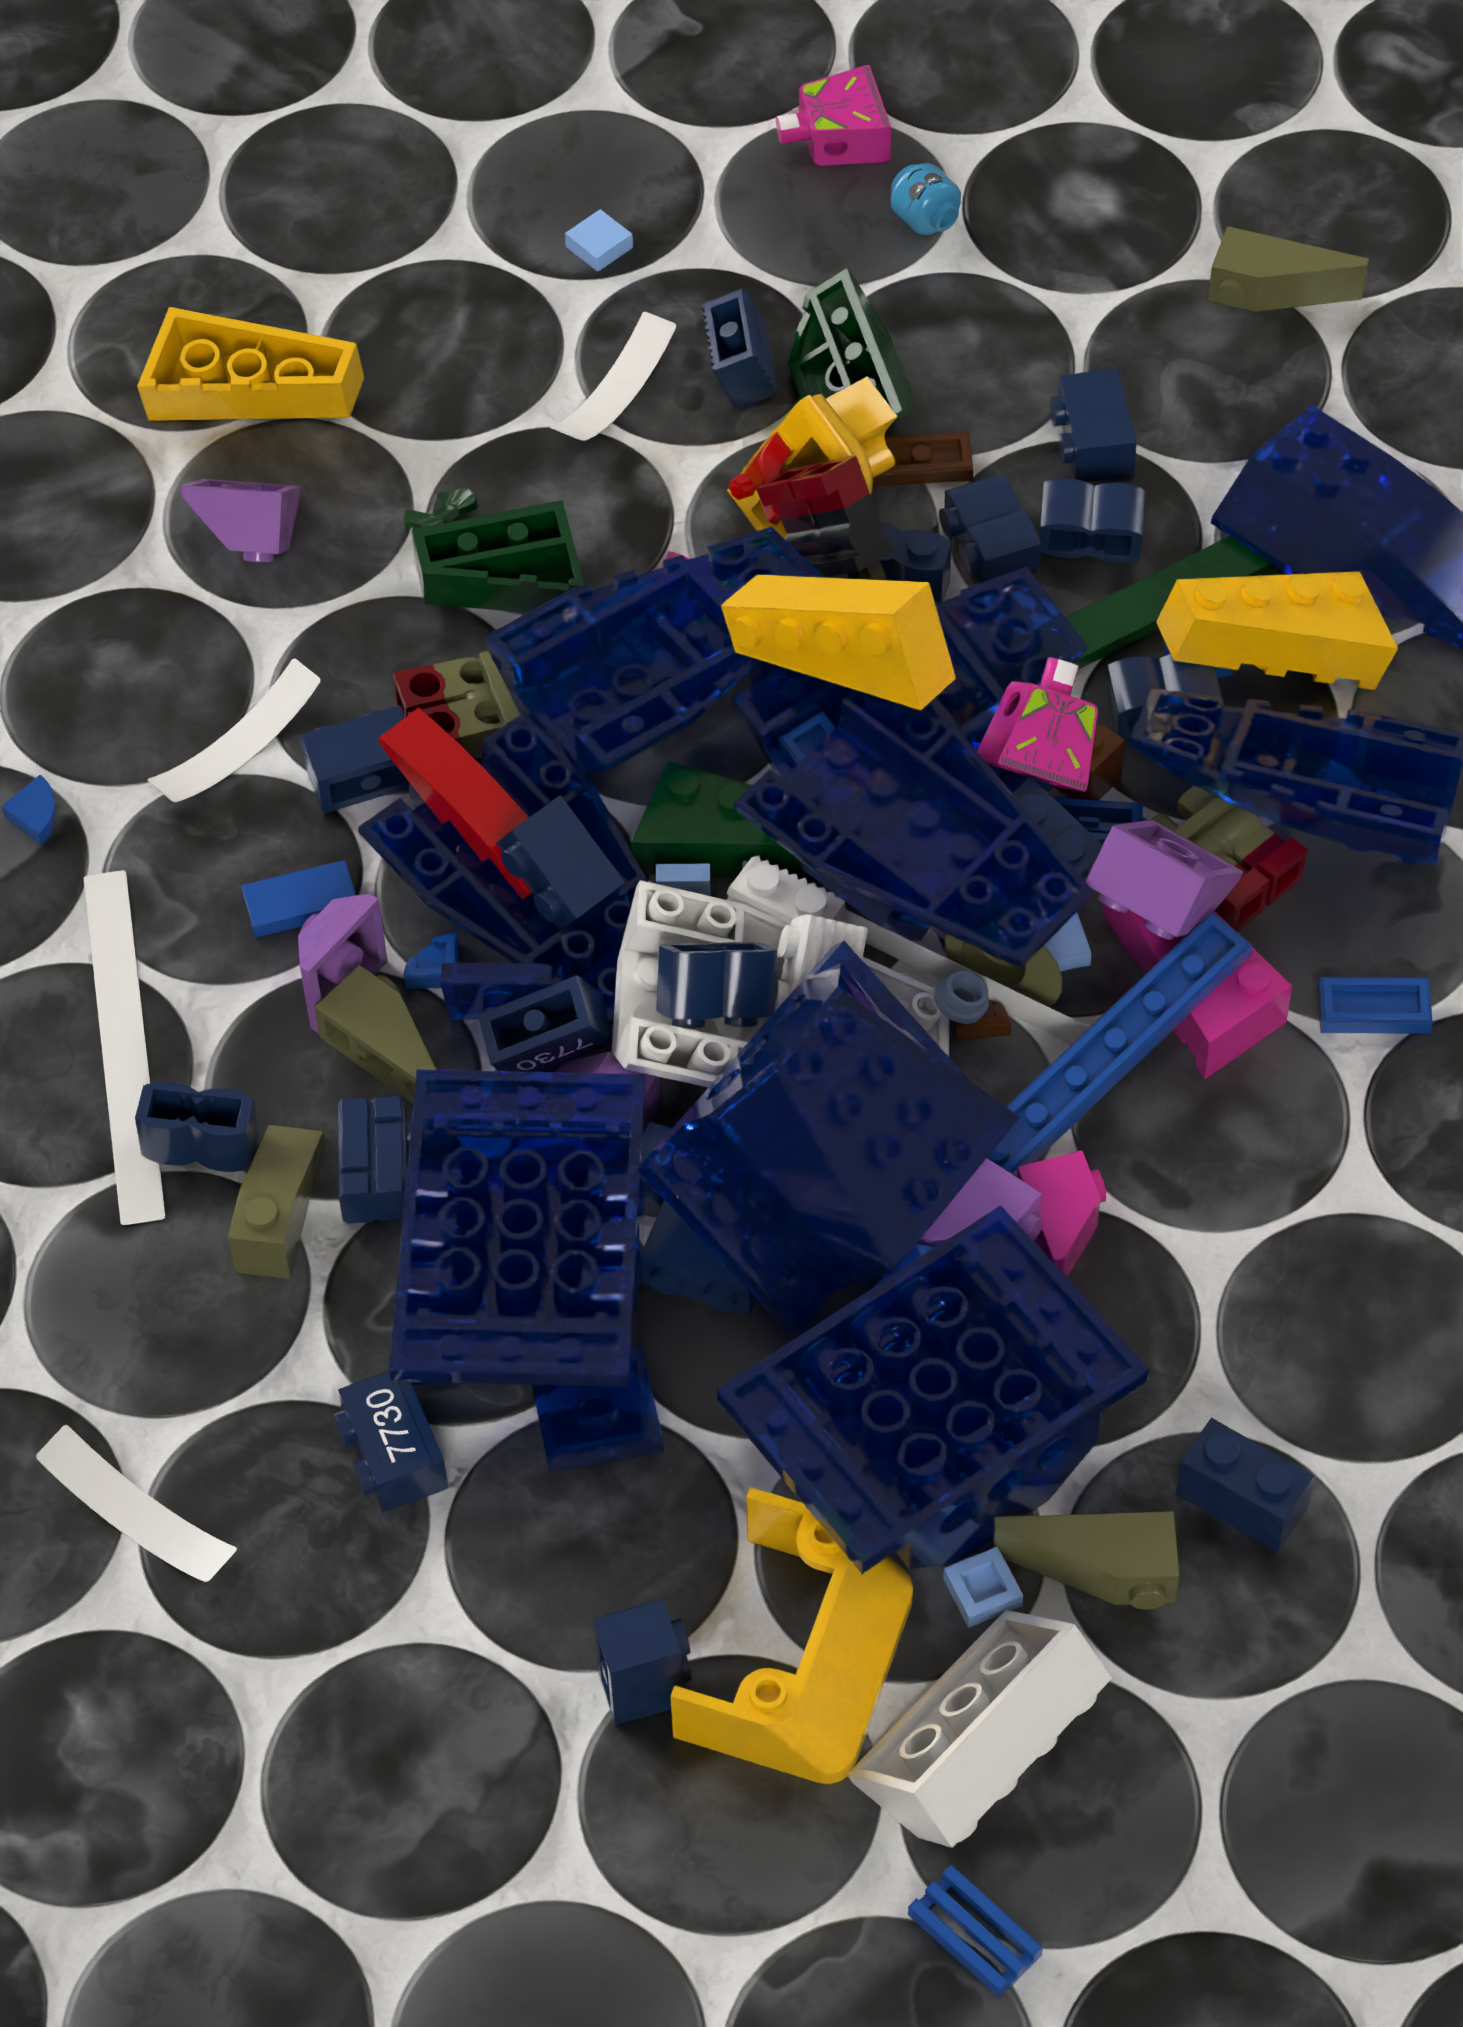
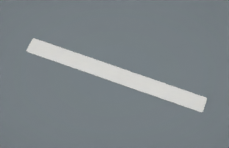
M743 861V862H742V863H743V868L745 867V865H746L748 862H746V861ZM845 909V923L868 928L865 943L940 980L956 971L972 972L985 982L988 988L989 1000L995 1004L999 1003L1006 1012L1072 1044L1090 1028Z
M124 870L87 875L84 877L120 1222L122 1225H131L163 1220L165 1218L160 1165L141 1155L135 1122L143 1085L150 1083L127 876Z

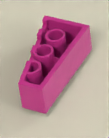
M1104 904L1102 905L1103 914L1133 963L1139 964L1144 974L1148 973L1186 936H1174L1173 939L1160 937L1145 928L1143 924L1146 919L1131 910L1123 913ZM1215 911L1213 912L1222 921H1224ZM1253 947V954L1174 1028L1181 1043H1187L1196 1058L1195 1066L1204 1080L1287 1023L1292 985Z

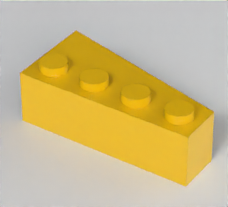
M169 307L137 387L148 421L350 418L364 380V374L357 344L354 342Z
M1360 571L1177 579L1156 621L1173 660L1177 662L1238 670L1241 663L1250 664L1264 670L1266 675L1284 677L1287 670L1311 673L1315 682L1334 684L1337 677L1356 680L1357 688L1370 690L1376 689L1398 650Z
M756 575L721 605L735 652L918 710H922L956 679L929 582Z

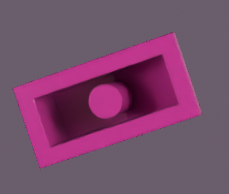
M1082 1150L1019 1166L1017 1169V1178L1042 1193L1040 1218L1043 1220V1226L1038 1234L1037 1248L1041 1250L1039 1259L1048 1282L1055 1284L1058 1288L1062 1287L1096 1230L1100 1203L1106 1201V1190L1102 1176L1098 1169L1090 1170Z

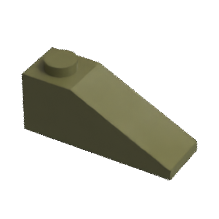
M1227 226L1212 265L1208 301L1257 312L1362 300L1369 259Z
M358 965L315 1006L320 1038L437 1122L443 1124L449 1118L446 1089L401 997L399 989L387 977L383 975L376 977Z
M275 1125L268 1126L240 1187L230 1226L228 1241L235 1273L291 1279L324 1141L323 1131Z
M1174 1511L994 1517L992 1548L998 1546L1006 1561L1115 1605H1132L1138 1609L1148 1610L1159 1608L1165 1603L1176 1602L1180 1575Z

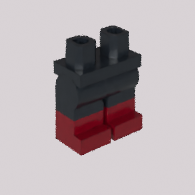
M857 456L790 468L756 487L764 507L776 506L787 533L786 546L788 553L798 563L792 567L795 576L887 580L880 559L892 553L893 549L888 537L882 538L881 523Z

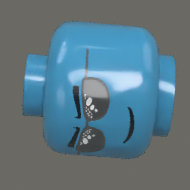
M930 163L913 164L902 169L894 178L891 185L890 205L895 214L915 233L923 236L931 235L938 231H946L956 222L959 215L958 209L961 205V192L958 186L937 166Z

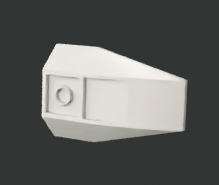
M639 881L636 886L617 960L611 1052L624 1069L732 1093L921 1094L946 1091L949 1086V1018L941 1013L935 1003V989L865 957L862 958L848 1037L835 1040L775 1027L772 1022L774 1016L760 1017L757 1019V1025L751 1027L724 1024V1017L706 1019L705 1027L702 1028L673 1026L672 1019L656 1011L659 945L672 943L713 944L722 942L764 943L777 949L776 979H780L783 973L782 967L785 958L779 957L778 945L785 925L790 924L746 904Z

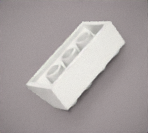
M1005 1610L847 1773V1776L855 1786L915 1836L953 1848L956 1843L963 1841L974 1832L978 1820L997 1800L1007 1796L1016 1787L1021 1774L1038 1757L1043 1756L1055 1746L1058 1739L1057 1736L1071 1721L1092 1707L1097 1699V1694L1112 1677L1075 1624Z

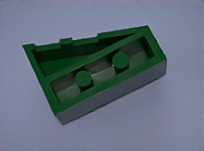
M563 500L412 529L415 564L425 604L586 618L585 585Z
M668 761L630 842L633 880H650V874H656V864H710V875H734L735 880L743 869L742 862H748L751 857L759 856L761 861L768 860L772 866L778 865L779 870L787 869L789 875L797 874L798 879H803L819 843V803Z

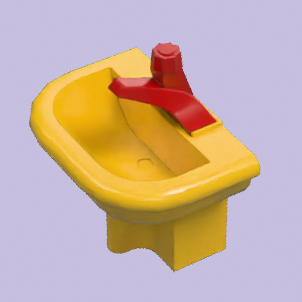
M868 377L827 398L823 394L808 395L801 399L781 424L773 430L742 469L743 471L730 480L727 491L763 540L778 556L797 565L798 563L788 553L786 546L787 533L776 506L764 507L756 487L790 468L857 456L871 495L873 478L895 465L894 456L885 442V432L897 418V415Z

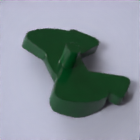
M457 488L452 492H440L437 494V497L442 507L433 514L414 510L406 511L404 516L406 529H416L453 522L462 514L478 509L477 498L467 488Z

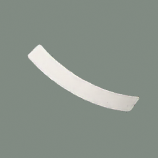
M643 312L626 346L599 386L578 409L561 422L550 426V428L581 441L589 440L607 428L630 404L651 375L676 329V324L648 312Z
M292 659L265 696L226 734L183 764L165 773L148 778V782L173 802H179L192 797L220 782L253 758L282 731L316 690L321 681L320 678L297 659Z
M64 1425L36 1455L37 1460L102 1518L157 1557L201 1581H210L237 1550L236 1547L200 1530L157 1502L104 1460L68 1425Z

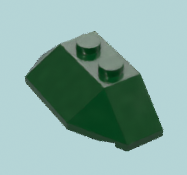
M846 268L806 293L802 307L805 312L796 330L788 366L801 399L808 395L814 396L816 394H823L827 398L868 377L897 415L893 422L895 423L908 415L916 401L889 332L853 274Z

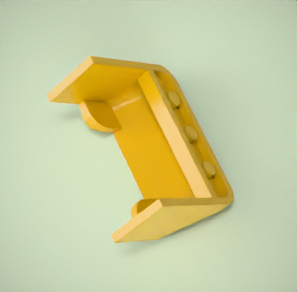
M750 1487L746 1497L747 1541L798 1556L808 1566L830 1573L832 1577L796 1675L774 1668H762L753 1671L741 1682L733 1703L674 1685L670 1696L673 1738L817 1783H837L848 1777L847 1773L857 1763L912 1606V1580L898 1563L843 1515Z

